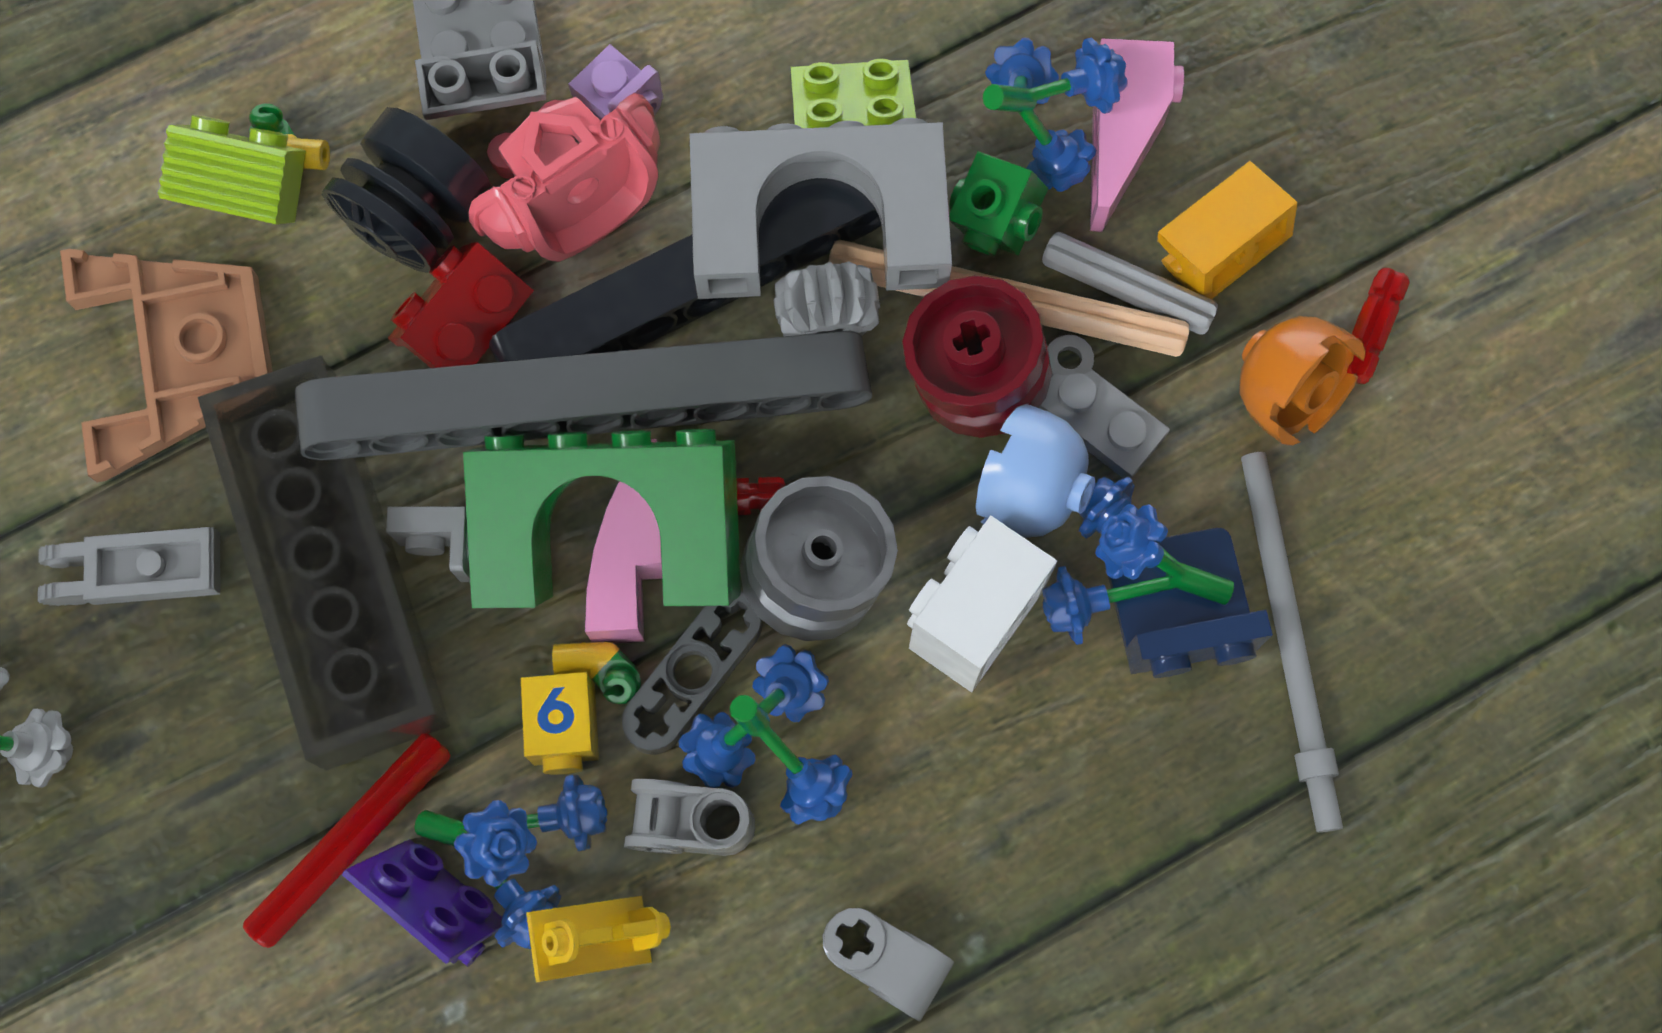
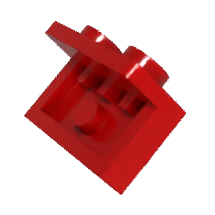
M475 242L463 245L460 249L452 245L430 269L429 273L436 279L420 297L417 293H412L395 311L391 321L397 327L389 335L388 339L397 347L405 346L430 368L474 365L489 348V342L492 337L502 328L506 327L534 290L480 243Z

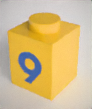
M588 673L522 677L524 757L534 766L543 765V773L550 775L583 771V761L599 760L595 683Z

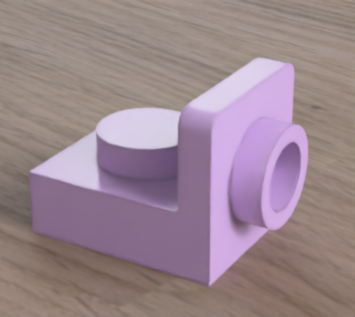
M610 44L568 84L571 95L579 98L600 120L615 110L621 101L633 93L643 95L653 107L654 116L659 110L661 100L663 99L659 73L650 65L640 70Z

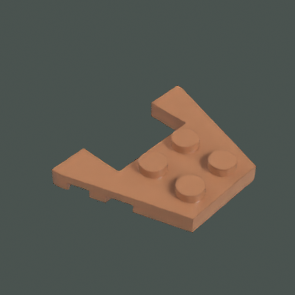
M66 249L60 251L66 301L75 310L133 299L147 408L81 422L87 473L97 483L111 479L275 390L259 278L252 267L173 259V263L143 261L136 255L114 253L113 257L88 255L84 250Z

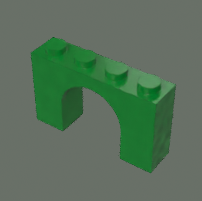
M716 430L676 431V442H651V431L611 433L612 443L588 444L586 432L548 434V444L524 445V434L519 433L485 435V446L463 452L472 608H535L553 597L550 541L551 517L556 502L564 490L576 479L583 476H604L619 480L638 492L650 506L660 531L664 606H729L741 595L735 440L716 441Z

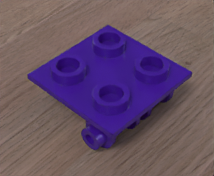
M410 839L345 869L342 873L343 877L445 964L449 962L454 964L460 960L469 967L485 949L486 946L482 941L495 934L502 927V916L494 910L491 900L483 892L474 887L465 886L443 867V861L433 850L424 845L415 844Z

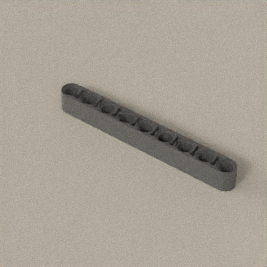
M850 331L320 378L301 383L295 389L301 454L306 458L315 460H336L485 445L484 436L495 434H524V441L548 439V434L562 432H586L589 435L841 410L862 405L872 398L863 339L859 333Z

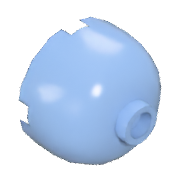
M1028 404L1017 407L1006 419L1000 430L1012 435L1002 453L990 450L978 486L976 513L984 517L981 521L983 525L991 515L1024 538L1044 536L1062 526L1072 511L1080 514L1083 513L1092 497L1095 477L1087 475L1089 459L1085 443L1067 421L1048 411Z

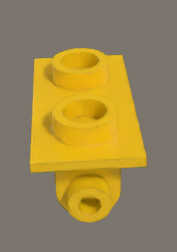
M642 896L526 912L536 982L652 963L650 949L658 947L662 939H666L669 936L671 930L668 916L664 912H658L653 907L644 908Z

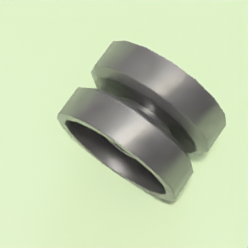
M831 476L801 478L777 490L762 508L755 527L746 543L740 565L743 593L756 615L778 633L803 641L834 639L858 625L891 578L898 552L893 523L879 501L854 483Z

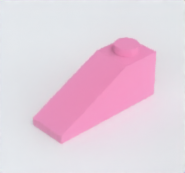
M1101 39L1100 45H1108L1109 49H1113L1116 54L1123 57L1126 63L1125 76L1128 80V85L1120 92V101L1113 104V109L1110 113L1104 114L1096 106H1093L1092 144L1097 151L1096 155L1092 158L1090 231L1102 232L1161 131L1171 103L1181 102L1184 86V67L1174 66V42Z

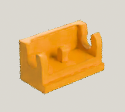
M1249 161L1158 231V242L1169 253L1161 261L1165 268L1185 288L1213 299L1293 236L1298 202L1255 164Z

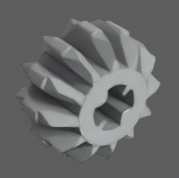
M850 261L841 264L828 262L825 265L819 266L809 265L803 270H792L775 283L776 298L773 300L775 315L784 337L844 331L856 332L862 336L879 324L878 309H880L877 284L873 281L871 269L863 265H856Z

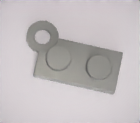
M1076 335L1057 337L1048 346L1052 377L1047 397L1039 408L1067 421L1083 439L1088 452L1122 478L1130 477L1132 479L1166 438L1170 429L1092 370L1094 353L1091 346L1084 339ZM1066 350L1073 351L1079 356L1080 365L1074 369H1066L1059 364L1058 355Z

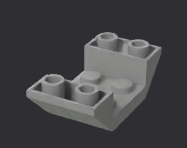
M413 0L421 59L415 60L422 113L425 120L546 100V69L534 0Z

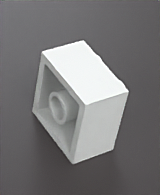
M991 515L979 532L969 526L962 533L947 557L950 563L944 571L946 578L941 584L932 578L926 583L909 609L912 615L907 623L912 628L909 649L971 693L1043 593V589L1046 587L1057 563L1056 559Z

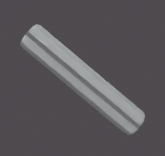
M1061 232L1053 234L1043 253L1042 262L1045 266L1150 313L1186 321L1189 324V330L1197 334H1205L1218 309L1216 301Z

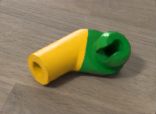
M259 104L250 111V128L288 135L287 146L306 150L303 169L326 170L328 168L330 148L326 140L297 138L287 121L283 119L281 109L273 104Z
M612 642L559 643L553 645L552 662L554 675L587 672L601 689L605 699L613 704L621 705L628 703L641 687L638 668Z

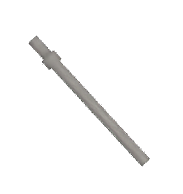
M1254 452L1242 456L1241 462L1300 753L1294 755L1299 782L1307 783L1316 832L1336 831L1343 829L1333 781V777L1339 775L1335 752L1333 748L1326 747L1267 456L1265 452Z

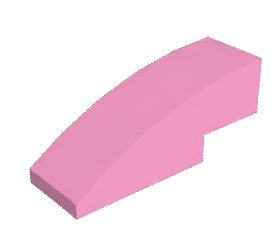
M651 439V442H657V439ZM619 481L607 506L593 550L587 585L585 633L591 642L607 641L614 644L644 642L642 580L662 579L661 539L655 515L644 498L633 488Z

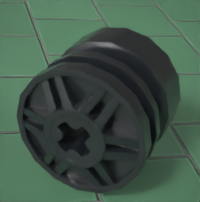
M386 107L360 143L366 156L375 166L359 159L347 158L340 169L345 179L332 177L321 195L327 205L346 223L349 229L370 247L416 271L428 273L440 257L435 247L446 249L454 239L449 226L439 215L456 222L465 223L469 218L471 202L482 193L491 189L492 186L488 176L476 161L437 128L402 109Z

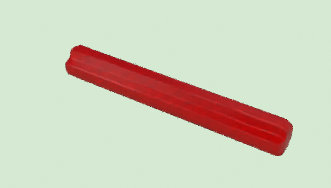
M428 733L421 734L244 920L242 927L248 936L262 947H273L449 761L450 753L447 748L434 736Z

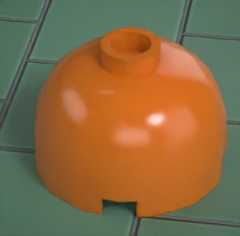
M1297 316L1277 323L1267 331L1261 330L1248 341L1243 350L1242 359L1244 364L1240 374L1239 394L1250 417L1265 432L1282 444L1293 446L1300 443L1292 435L1298 433L1307 423L1308 430L1315 434L1340 409L1354 388L1358 376L1347 373V368L1353 361L1354 355L1364 361L1365 349L1363 343L1343 328L1316 317Z

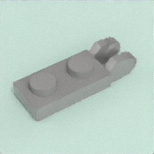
M203 527L84 537V542L51 544L39 549L40 565L51 568L84 566V581L53 582L38 587V602L43 603V605L66 606L86 603L99 605L220 595V532L215 528Z

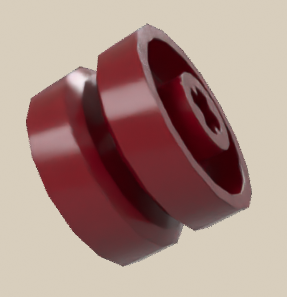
M978 275L949 280L926 294L909 316L902 341L906 367L915 383L922 402L933 419L957 434L978 438L1005 434V432L1000 430L1006 419L1017 407L1028 404L1039 408L1046 399L1052 377V368L1040 316L1026 294L1002 279Z

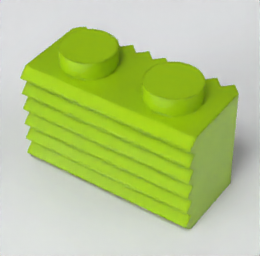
M198 115L191 116L190 125L168 126L166 129L167 139L164 142L166 150L162 155L164 163L161 166L162 176L159 179L161 187L157 192L160 199L276 225L295 223L306 150L287 146L288 135L250 128L248 138L228 133L230 125L228 121Z

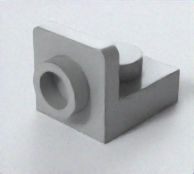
M388 507L386 532L400 546H405L407 553L423 556L441 555L444 553V547L450 546V571L460 582H470L466 507Z

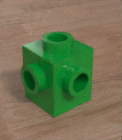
M977 151L966 178L960 179L953 189L949 202V221L964 234L961 241L964 245L992 257H995L998 249L1019 256L1024 242L1030 241L1039 229L1043 215L1041 204L1048 188L1032 170Z

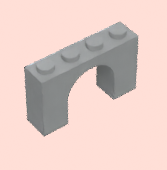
M904 118L895 121L892 125L865 126L857 121H841L824 128H801L795 124L784 123L771 126L767 130L739 131L733 127L718 126L708 129L705 133H690L693 265L698 299L761 296L759 227L765 209L774 197L785 188L797 182L815 178L834 179L847 183L862 192L874 205L880 217L883 231L886 291L938 288L950 280L952 255L943 122L927 123L918 118Z

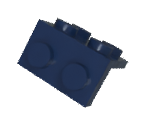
M1212 528L1169 536L1159 544L1178 562L1232 580L1234 582V590L1226 605L1177 588L1114 602L1131 675L1152 671L1154 678L1170 677L1192 670L1191 663L1216 659L1218 666L1242 663L1256 658V651L1273 636L1267 610L1250 613L1232 539L1229 532L1223 528ZM1156 566L1154 568L1145 567L1140 576L1134 580L1125 577L1124 574L1117 579L1108 576L1112 589L1164 577L1166 573Z

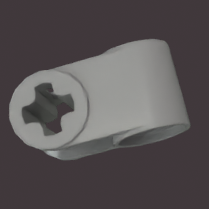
M632 780L631 791L637 797L632 834L625 836V848L666 854L690 852L726 856L735 855L744 850L753 839L755 818L745 801L733 791L723 788L689 786L665 780ZM721 806L736 808L739 812L740 823L735 833L726 839L717 840L711 838L707 833L706 823L712 811Z
M848 908L837 913L826 924L823 933V949L828 959L834 965L869 986V991L919 1022L922 1020L955 963L948 956L904 930H898L873 913L861 908ZM859 921L867 927L863 938L871 944V947L867 954L856 951L848 959L839 953L843 941L835 933L840 925L845 928H851Z

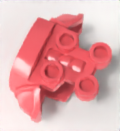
M633 93L621 101L617 108L604 116L601 121L576 96L565 101L552 100L545 103L539 111H531L530 115L513 133L505 132L497 135L489 143L487 154L493 169L501 177L510 180L500 187L489 189L471 202L469 222L480 237L486 235L504 249H522L527 253L535 249L541 257L550 261L561 262L591 247L633 217L649 202L655 191L658 180L657 152L660 147V135L654 119L653 107L643 95Z

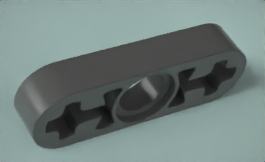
M742 591L741 595L729 606H705L626 706L622 717V726L626 737L637 750L646 754L657 755L672 749L678 743L680 737L693 724L694 718L704 710L759 639L762 631V620L756 615ZM740 607L746 610L743 618L748 629L743 634L734 629L727 634L720 643L722 651L730 654L724 661H721L712 647L704 642L697 641L702 633H705L708 639L713 642L722 629V623L718 614L723 609L733 614ZM699 655L710 662L712 666L711 677L701 688L686 689L675 680L676 666L684 657ZM665 683L676 698L690 703V706L685 712H681L678 706L673 703L663 718L669 728L667 733L661 737L659 734L652 732L644 739L639 736L643 726L638 720V716L644 710L650 714L658 712L666 702L664 694L656 691L661 684Z

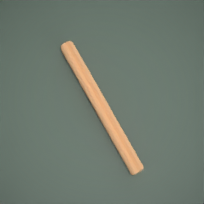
M844 240L835 241L828 262L841 264L850 261L856 265L868 267L871 269L873 281L877 286L886 288L884 250ZM954 266L951 268L950 280L974 275L997 278L1024 292L1039 313L1041 324L1044 326L1175 357L1181 356L1187 344L1189 324L1183 320ZM936 288L896 291L924 297Z

